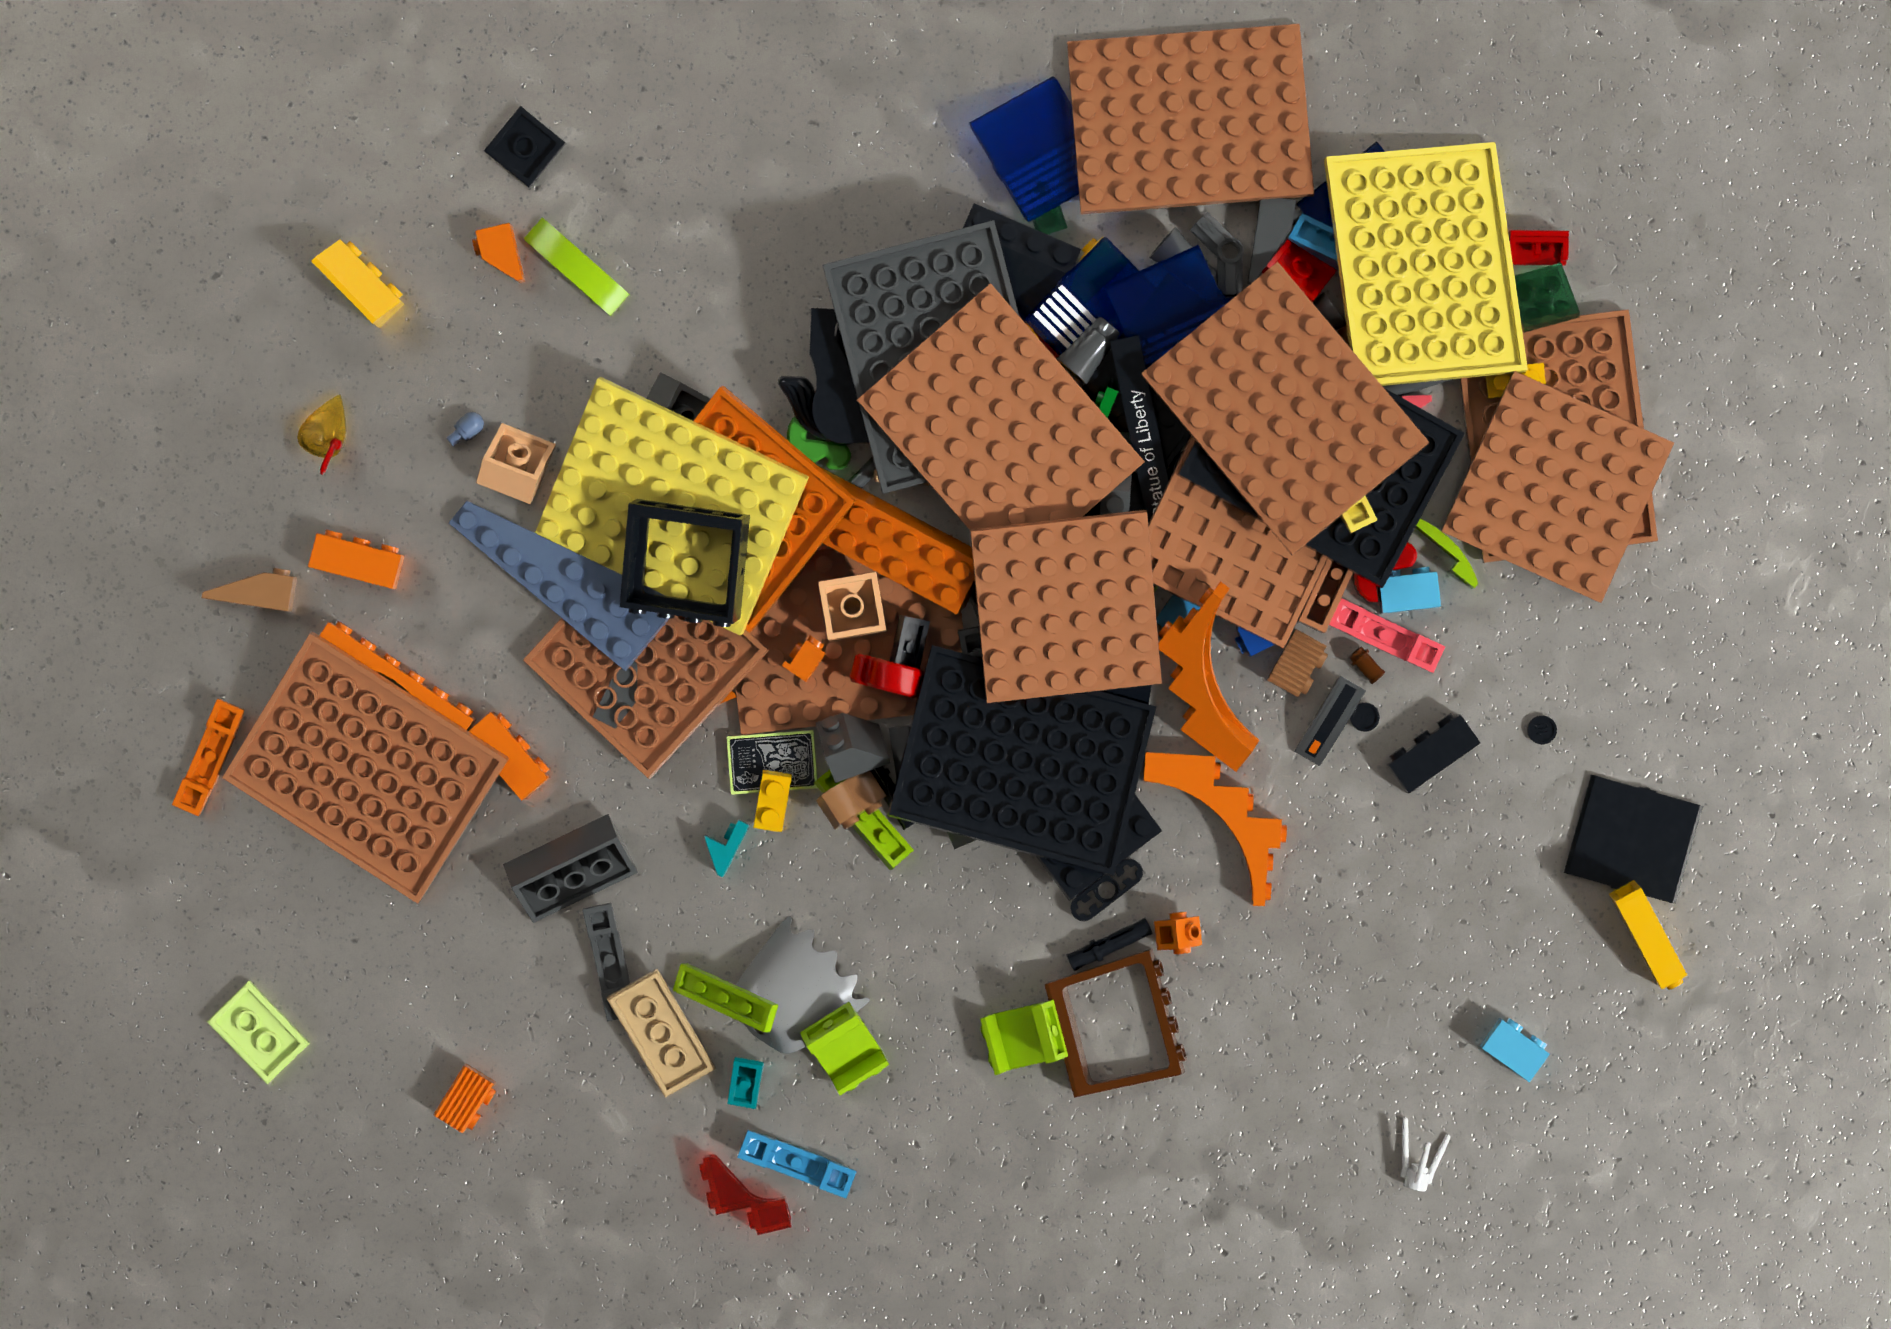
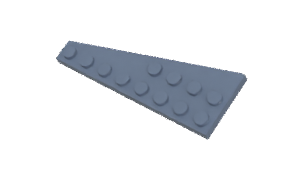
M469 501L464 503L449 522L451 526L624 671H627L669 620L657 617L655 612L646 611V614L629 613L628 608L620 607L621 574ZM644 586V591L646 593L665 596L651 588Z

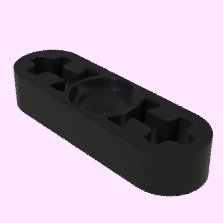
M1126 859L1117 865L1116 874L1118 878L1124 874L1123 867L1125 865L1129 867L1135 865L1137 867L1135 871L1137 877L1134 880L1129 877L1123 880L1122 883L1126 887L1120 890L1119 884L1109 875H1104L1076 896L1070 906L1074 918L1079 921L1092 919L1135 886L1143 876V869L1139 862L1133 859ZM1106 881L1111 882L1115 886L1114 895L1108 899L1102 898L1098 893L1099 885ZM1093 890L1095 897L1103 905L1097 908L1096 903L1089 907L1091 912L1089 915L1086 916L1084 913L1078 915L1076 913V910L1079 908L1077 902L1080 900L1084 903L1088 902L1092 898L1087 894Z

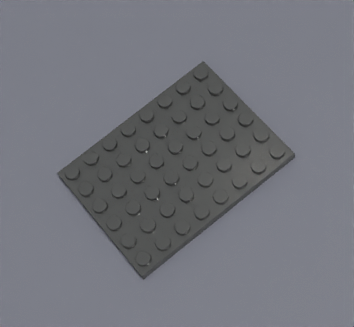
M994 220L822 265L857 399L990 283L1018 314ZM859 404L882 494L926 483L925 478Z

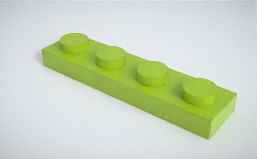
M829 769L814 784L822 793H825L843 781L835 783ZM879 809L870 815L865 811L857 816L859 821L852 826L853 829L890 871L914 851Z
M688 963L680 964L672 990L761 1032L771 1031L778 1004Z

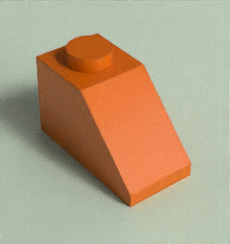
M505 223L476 230L477 238L472 239L476 256L481 255L486 263L517 282H525L512 225Z

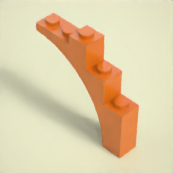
M1220 581L1214 590L1208 587L1199 599V602L1202 603L1199 610L1193 607L1185 618L1179 615L1173 624L1169 621L1166 622L1158 633L1161 637L1158 644L1159 650L1178 664L1170 675L1174 680L1168 689L1190 705L1182 716L1186 722L1180 730L1237 772L1252 753L1259 739L1237 719L1229 708L1216 682L1212 667V626L1216 612L1230 589Z
M1145 752L1143 781L1172 786L1189 793L1210 807L1229 827L1246 859L1251 882V904L1253 906H1265V900L1271 899V883L1266 882L1267 871H1272L1273 854L1268 853V848L1280 849L1281 842L1286 843L1287 825H1282V819L1247 817V811H1253L1254 794H1249L1248 787L1214 785V780H1220L1221 763L1215 762L1216 756Z

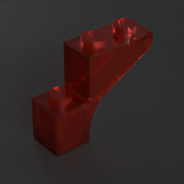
M709 1154L703 1157L704 1163L699 1164L703 1181L708 1180L710 1192H706L707 1201L710 1209L715 1208L716 1215L751 1207V1212H747L750 1228H756L757 1235L792 1227L793 1223L786 1196L778 1198L759 1197L750 1192L717 1155Z

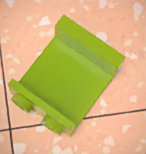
M1054 1000L997 1012L980 1018L981 1034L986 1040L989 1051L988 1061L995 1075L1038 1063H1052L1068 1057Z
M847 1002L800 1032L806 1047L818 1059L831 1078L839 1095L855 1089L859 1083L879 1074L883 1068L889 1065L882 1049L850 1002Z

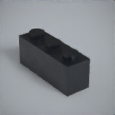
M1452 713L1448 714L1437 722L1439 728L1431 734L1428 730L1422 732L1413 739L1416 744L1411 748L1405 750L1404 747H1401L1389 756L1392 761L1386 765L1406 793H1411L1480 744V741L1461 714L1455 717Z

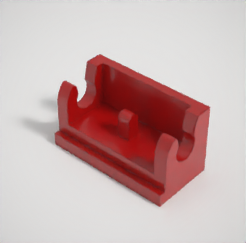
M1510 230L1508 232L1513 265L1566 266L1569 254V231Z

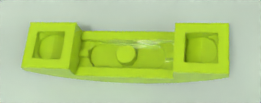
M543 217L524 237V240L610 316L630 295Z
M1419 519L1415 528L1456 561L1449 571L1471 589H1474L1478 585V581L1472 566L1463 552L1438 528Z

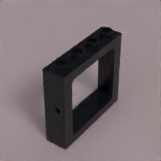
M641 499L630 502L628 505L620 607L628 608L629 613L646 614V611L657 613V617L671 619L676 615L685 617L687 622L701 623L702 620L713 621L715 626L730 627L731 624L741 618L750 515ZM650 518L733 530L725 604L655 595L644 591Z

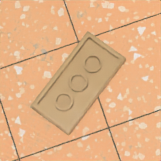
M658 968L607 996L609 1004L664 1097L673 1094L716 1069Z

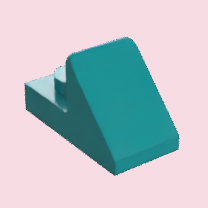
M740 819L737 824L731 822L723 837L728 840L726 845L707 835L704 836L717 875L725 876L750 824Z
M738 1057L734 1058L727 1104L756 1109L764 1062Z

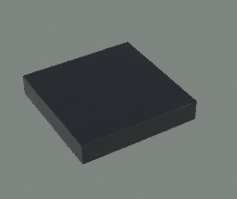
M520 106L486 147L484 152L528 188H531L566 145V142Z

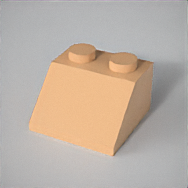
M501 423L482 459L476 483L531 504L540 487L556 444Z
M876 572L818 582L829 641L887 631Z

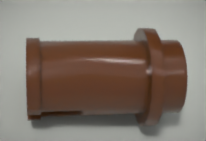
M1361 646L1349 656V659L1352 661L1350 664L1352 666L1355 665L1369 682L1373 684L1383 676L1385 671L1368 654L1369 650Z

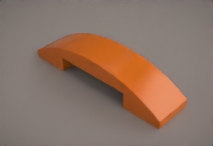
M217 698L206 723L207 728L186 777L183 778L174 798L173 806L200 816L228 757L239 729L244 709Z

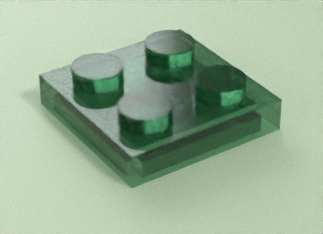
M1562 263L1515 275L1523 333L1579 318L1580 311Z

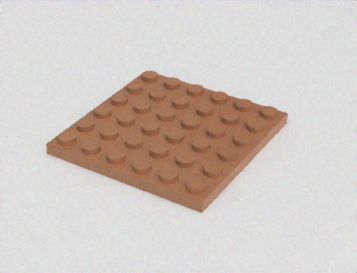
M1514 371L1476 451L1441 532L1602 603L1674 442Z
M1146 510L970 529L987 703L1162 684Z
M674 615V618L666 622L638 656V659L635 660L638 664L637 673L633 667H629L633 672L631 683L622 685L616 677L621 667H618L614 661L561 618L523 661L640 772L650 779L769 650L746 630L739 636L723 627L713 625V622L709 620H702L701 623H692L685 621V617ZM612 678L622 688L633 686L637 680V689L634 693L636 702L632 707L622 706L616 710L614 720L617 724L616 729L593 718L597 707L610 709L616 704L617 694L614 689L609 687ZM608 689L613 693V702L608 706H601L599 703ZM624 709H630L626 716L623 718V720L619 723V713Z

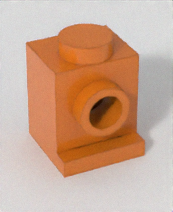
M810 635L804 644L800 642L796 644L789 655L793 659L792 662L784 661L782 666L807 682L826 655V652L822 650L824 644Z

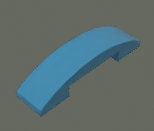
M747 1130L737 1158L763 1168H770L843 1198H847L857 1172L854 1169L808 1150Z

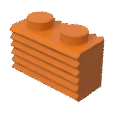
M465 1064L433 1115L461 1133H464L467 1128L473 1130L481 1117L477 1113L481 1105L484 1103L488 1106L496 1093V1090L492 1088L496 1082L470 1065Z

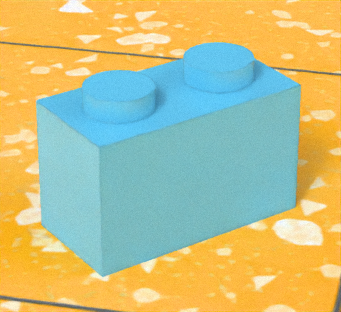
M1429 567L1414 568L1411 575L1402 576L1400 570L1392 571L1384 587H1378L1381 614L1441 607L1437 572H1430Z
M1499 1018L1479 1047L1530 1082L1550 1055V1053L1544 1050L1547 1044L1534 1035L1530 1039L1520 1033L1523 1027L1511 1018H1508L1506 1022Z

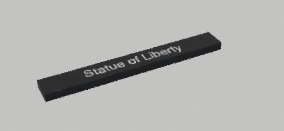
M1139 334L1111 340L1110 344L1131 445L1145 461L1136 470L1149 523L1170 479L1151 387L1141 376V373L1147 368Z

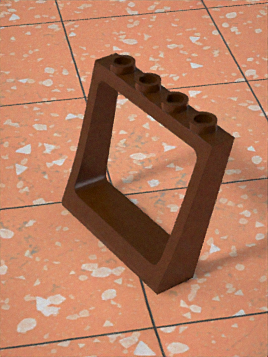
M1153 949L1044 984L1048 1001L1054 1000L1068 1053V1057H1065L1064 1061L1074 1098L1185 1073L1182 1063L1187 1060L1183 1044H1177L1175 1033H1179L1178 1021L1175 1016L1170 1017L1167 1005L1172 1004L1171 995L1167 987H1162L1160 977L1164 976V968L1160 959L1155 960ZM1140 963L1144 966L1169 1059V1067L1102 1081H1093L1089 1073L1068 993V986Z

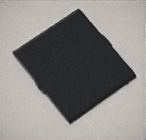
M1591 775L1564 873L1609 885L1614 889H1618L1635 880L1642 888L1645 896L1676 904L1703 806L1656 793V791L1650 790L1648 787H1634Z

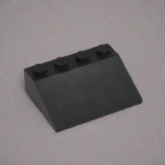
M974 203L963 228L992 220L995 221L1018 314L1025 323L1031 326L1034 332L1045 336L1047 328L1033 314L1038 311L1049 323L1051 322V319L1040 307L1044 305L1054 315L1055 310L1046 300L1050 298L1058 306L1059 302L1052 294L1056 291L1062 296L1063 293L1058 288L1061 285L1066 287L1081 249Z

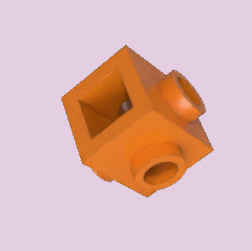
M1187 912L1169 913L1170 919L1154 921L1157 950L1173 949L1174 954L1191 953V947L1202 945L1199 916L1187 917Z

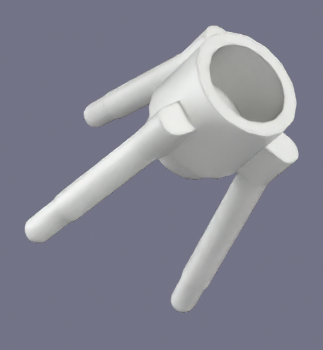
M1406 1117L1402 1118V1170L1400 1177L1405 1178L1403 1186L1417 1191H1426L1428 1183L1432 1184L1434 1172L1450 1140L1449 1134L1445 1135L1430 1168L1426 1166L1431 1146L1430 1142L1425 1143L1420 1163H1411V1168H1409L1408 1119Z

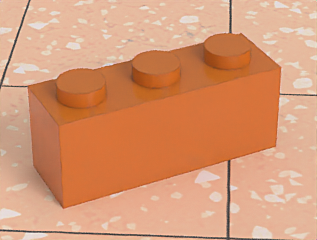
M325 530L324 535L316 534L308 567L396 590L405 557L398 554L399 548L382 544L381 550L369 547L371 542L369 540L354 537L353 542L341 539L342 533Z
M490 712L468 732L509 757L499 775L523 801L551 778L547 774L550 768L539 756L534 759L527 751L531 746L520 734L517 737L514 736L508 729L512 724L501 712L498 715L495 712Z

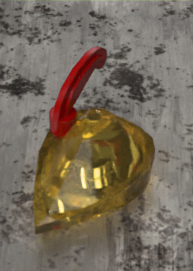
M341 394L330 399L309 415L298 431L297 439L299 445L310 454L324 458L320 468L321 475L326 472L331 458L338 455L345 446L347 429Z

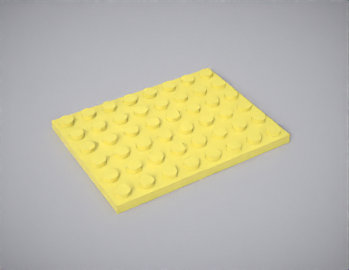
M1489 142L1325 157L1324 166L1349 347L1382 386L1512 374L1514 371L1518 373L1526 372L1528 368L1496 143Z
M599 377L596 380L535 533L622 575L628 505L636 499L750 515L741 618L731 624L730 627H723L740 636L745 631L809 476L603 377ZM650 518L644 586L669 597L725 604L733 530Z

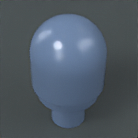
M469 412L454 425L456 430L447 437V440L453 447L462 439L467 442L482 431L484 421L481 415L476 412Z

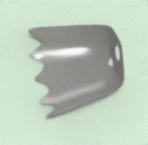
M788 916L778 926L737 983V986L778 1004L770 1032L760 1034L753 1027L746 1024L745 1026L759 1040L780 1053L787 1054L806 1047L800 1032L847 1002H850L855 1011L858 1012L870 1001L869 998L854 999L852 997L858 977L857 975L841 977L837 974L835 964L838 954L836 951L818 952L813 949V929L799 934L791 933V916Z

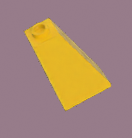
M1633 880L1609 893L1612 902L1658 986L1661 989L1667 987L1670 990L1682 984V978L1688 975L1642 888Z

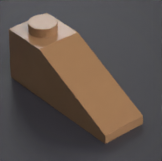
M273 568L272 573L264 572L204 591L201 598L292 612L297 577H291L290 570Z

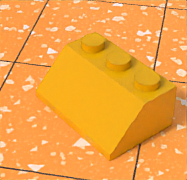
M339 239L318 254L311 262L372 324L381 328L404 305L399 299L403 294L394 284L390 282L386 285L379 278L383 273L371 261L366 265L359 258L362 252L351 241L345 244Z

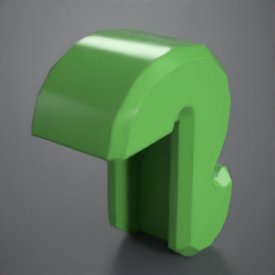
M795 416L792 418L787 430V440L814 463L827 458L829 462L826 466L830 470H842L848 466L851 461V452L846 444L807 439L808 431L802 427Z

